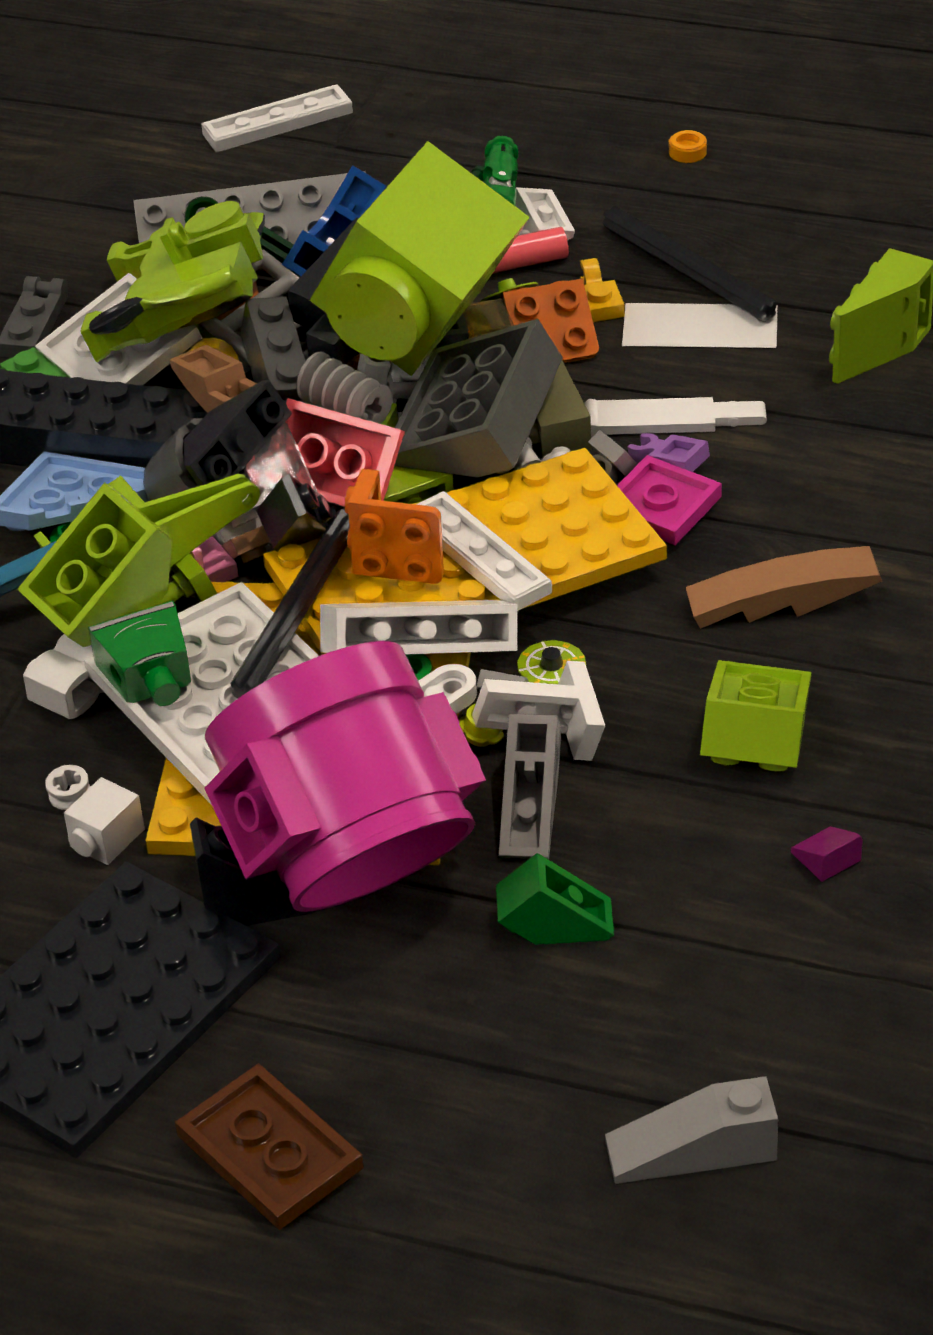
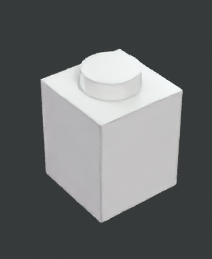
M102 777L64 812L70 847L78 854L85 857L90 856L106 865H109L145 830L139 795Z

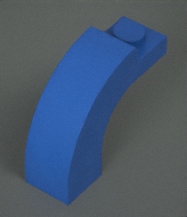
M352 165L321 218L309 231H301L282 265L302 276L356 218H360L387 186Z

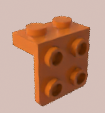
M583 278L571 281H557L530 288H516L503 292L499 308L502 326L509 325L511 327L539 319L562 355L563 363L594 358L598 354L599 344Z
M361 469L355 486H349L345 495V512L349 515L347 545L351 549L353 574L430 584L441 582L444 566L440 511L432 506L382 501L379 470Z

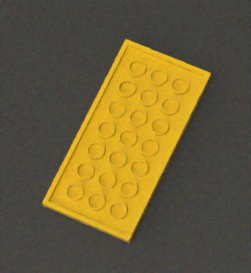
M586 448L570 451L564 455L536 464H530L524 468L447 492L450 497L552 581V593L526 607L667 559V545ZM320 538L300 545L288 544L281 547L278 552L273 550L263 554L264 567L283 596H285ZM347 546L301 623L320 651V604L500 599L444 551V574L442 580L438 584L353 574L351 549Z

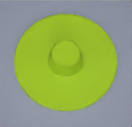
M513 278L497 283L499 292L483 298L480 304L486 305L500 302L503 292L522 287H536L538 283L530 282L516 286Z

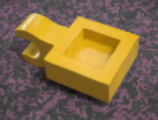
M596 258L580 260L584 274L580 279L583 278L593 322L624 317V302L615 280L602 281L600 266Z

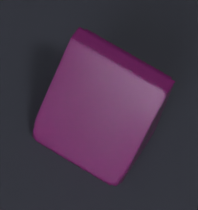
M830 826L791 847V853L823 882L861 861L862 837L855 832Z

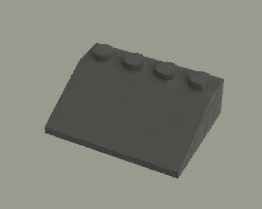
M539 319L433 349L395 428L403 430L405 433L394 466L477 478L493 473L503 474L515 467L563 359Z

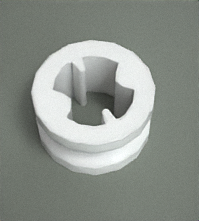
M77 765L60 766L48 774L45 780L49 801L54 807L61 810H67L91 787L88 774Z

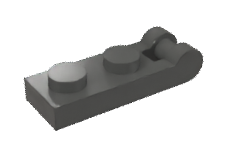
M26 276L23 292L0 335V357L12 358L19 352L26 351L32 347L36 349L35 345L50 334L68 297L69 287L66 279L53 278L51 282L41 281L40 277Z

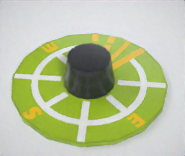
M551 640L541 641L529 646L521 653L517 664L519 674L526 677L529 682L558 684L567 661L585 662L586 664L584 654L576 646L568 642Z

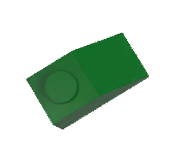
M536 853L496 884L498 923L503 925L508 931L517 933L535 945L607 941L614 936L611 898L539 853Z

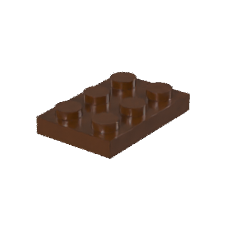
M259 1063L175 1121L177 1136L279 1230L364 1168L362 1154Z

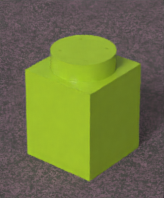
M427 141L356 221L309 301L327 314L335 332L351 348L373 359L390 360L412 377L480 293L530 217Z

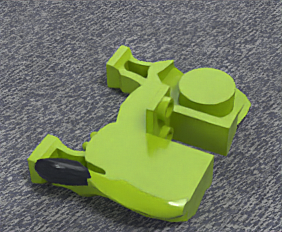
M225 201L198 212L187 221L184 227L180 222H175L173 217L165 220L163 227L151 234L150 239L139 244L130 246L122 241L113 243L107 256V262L117 282L128 273L137 280L131 285L124 301L104 312L94 311L86 314L80 332L95 361L98 363L103 360L111 351L121 350L137 344H148L169 332L216 318L253 296V283L258 278L251 263L263 259L260 239L265 224L264 213H243L238 202Z

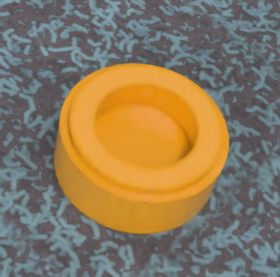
M679 131L669 139V155L675 161L693 163L702 160L707 154V139L697 131Z

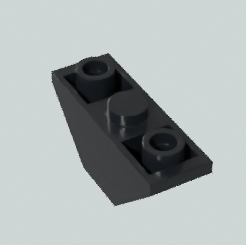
M269 379L262 380L212 409L184 439L185 467L198 486L238 474L291 416V411Z
M290 474L279 480L257 509L271 545L277 552L281 547L288 544L300 545L320 538L338 511L336 506L330 508L323 495L316 496L308 483L302 485Z
M197 817L190 823L199 882L206 910L213 911L220 916H229L245 926L316 912L297 911L293 908L289 899L288 888L281 881L276 870L245 879L222 826H214Z

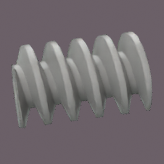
M322 351L312 354L305 361L298 375V396L304 403L379 424L386 419L391 410L392 392L388 386L380 385L377 380L370 377L367 378L366 374L355 371L349 365H343L340 360L330 358L328 354Z

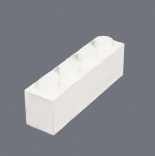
M502 600L320 604V651L329 653L352 645L374 641L395 642L403 648L405 654L517 651L518 604Z

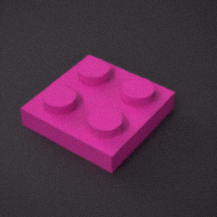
M646 455L617 485L660 538L673 545H676L722 497V483Z

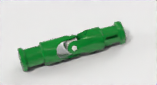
M496 136L488 141L485 146L486 159L483 166V180L486 185L516 206L518 146L510 137ZM502 145L505 146V151H501Z

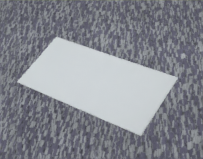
M626 303L622 346L776 348L778 305L775 309V316L763 322L734 304Z

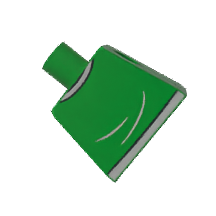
M173 600L88 627L96 666L126 702L136 703L152 697L155 704L168 706L177 701L181 693L180 688L188 686L191 682L187 650Z

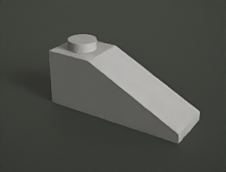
M509 714L499 844L500 858L530 859L536 853H539L549 860L561 745V730L557 715Z
M767 1077L711 1084L605 1134L614 1182L619 1184L776 1161L778 1116Z

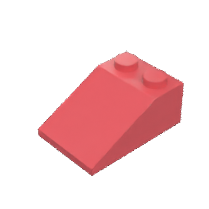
M287 398L286 405L292 414L277 431L262 482L275 487L282 477L290 474L302 485L308 483L316 496L323 495L327 503L345 507L347 488L355 486L361 469L379 470L381 500L384 501L405 431Z

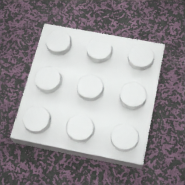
M128 273L36 344L35 347L70 378L80 377L88 380L143 385L170 364L169 359L186 352L201 340L202 336L195 325L180 328L164 334L148 344H137L121 350L111 351L106 358L97 363L80 332L84 318L88 313L94 311L104 312L125 300L128 290L137 280Z

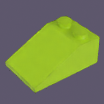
M718 660L706 699L700 755L710 756L713 762L723 765H735L739 761L759 763V767L769 771H785L788 767L797 768L811 672Z

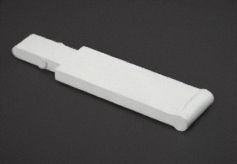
M713 397L628 400L588 399L585 402V406L591 416V437L599 430L603 431L606 435L715 432V426L764 425L767 422L766 408L763 401L713 402Z

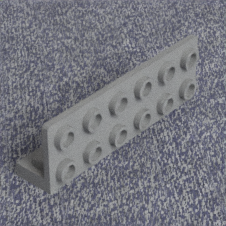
M348 173L133 200L139 243L150 239L151 234L163 227L165 220L173 217L175 222H180L184 227L186 224L184 213L187 205L197 197L207 196L215 199L218 203L236 201L239 203L243 213H264V226L294 244L302 230L309 231L318 222ZM205 207L199 208V209L196 211V214H197L198 212H200V211L206 209V208H205Z

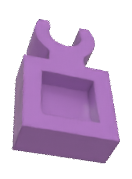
M642 433L640 435L641 446L634 444L627 446L629 455L637 464L646 455L691 472L710 456L708 441L673 434L666 440H661L655 434Z

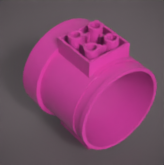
M374 641L352 645L294 666L239 697L215 717L205 732V741L220 772L204 789L245 879L276 870L281 881L286 884L289 891V899L293 908L297 911L307 912L330 908L389 886L448 853L460 844L474 829L475 821L471 813L466 810L462 801L486 781L479 760L473 754L459 725L458 717L452 710L444 692L424 697V692L403 648L395 642Z

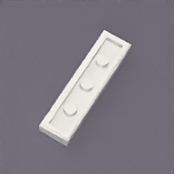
M336 84L204 122L201 124L202 133L215 152H220L353 113L352 101Z
M443 491L416 504L432 506L440 511L443 551L500 600L518 604V611L552 593V581L446 492Z

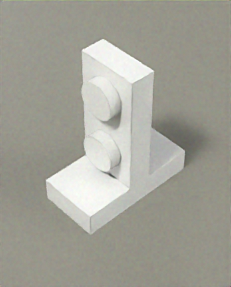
M578 661L566 662L558 684L484 679L472 713L475 727L508 730L509 714L557 715L561 733L567 736L574 760L592 761L605 728L585 662Z

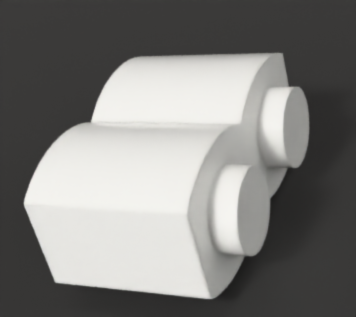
M63 634L53 650H48L32 660L23 674L27 699L68 719L76 718L88 710L99 694L104 692L89 677V672L85 668L84 659L93 655L91 645L82 647Z

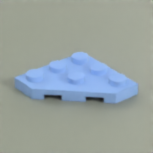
M44 451L0 495V526H6L12 531H30L71 522L104 482L109 484L120 475L144 502H148L149 500L143 485L145 468Z

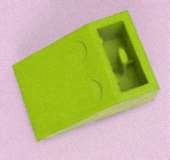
M889 248L878 262H874L871 265L868 275L860 284L854 285L849 298L842 306L839 305L835 308L831 317L830 327L831 330H834V344L829 354V362L833 364L832 382L839 384L915 350L931 329L933 260Z

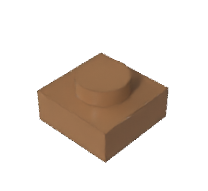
M260 526L230 539L221 546L233 559L240 557L243 564L267 553L264 546L271 542L264 526Z

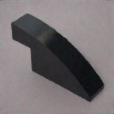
M356 218L288 290L289 307L294 322L310 329L306 333L308 358L312 354L322 351L328 354L330 358L340 360L344 365L347 364L355 352L335 332L327 314L309 300L359 218Z

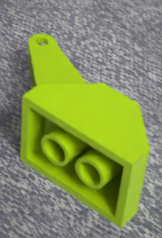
M235 474L215 482L134 506L122 494L104 482L17 590L68 638L82 647L90 646L89 626L158 605L168 593L170 567L231 521L251 510L260 498V489L243 474Z

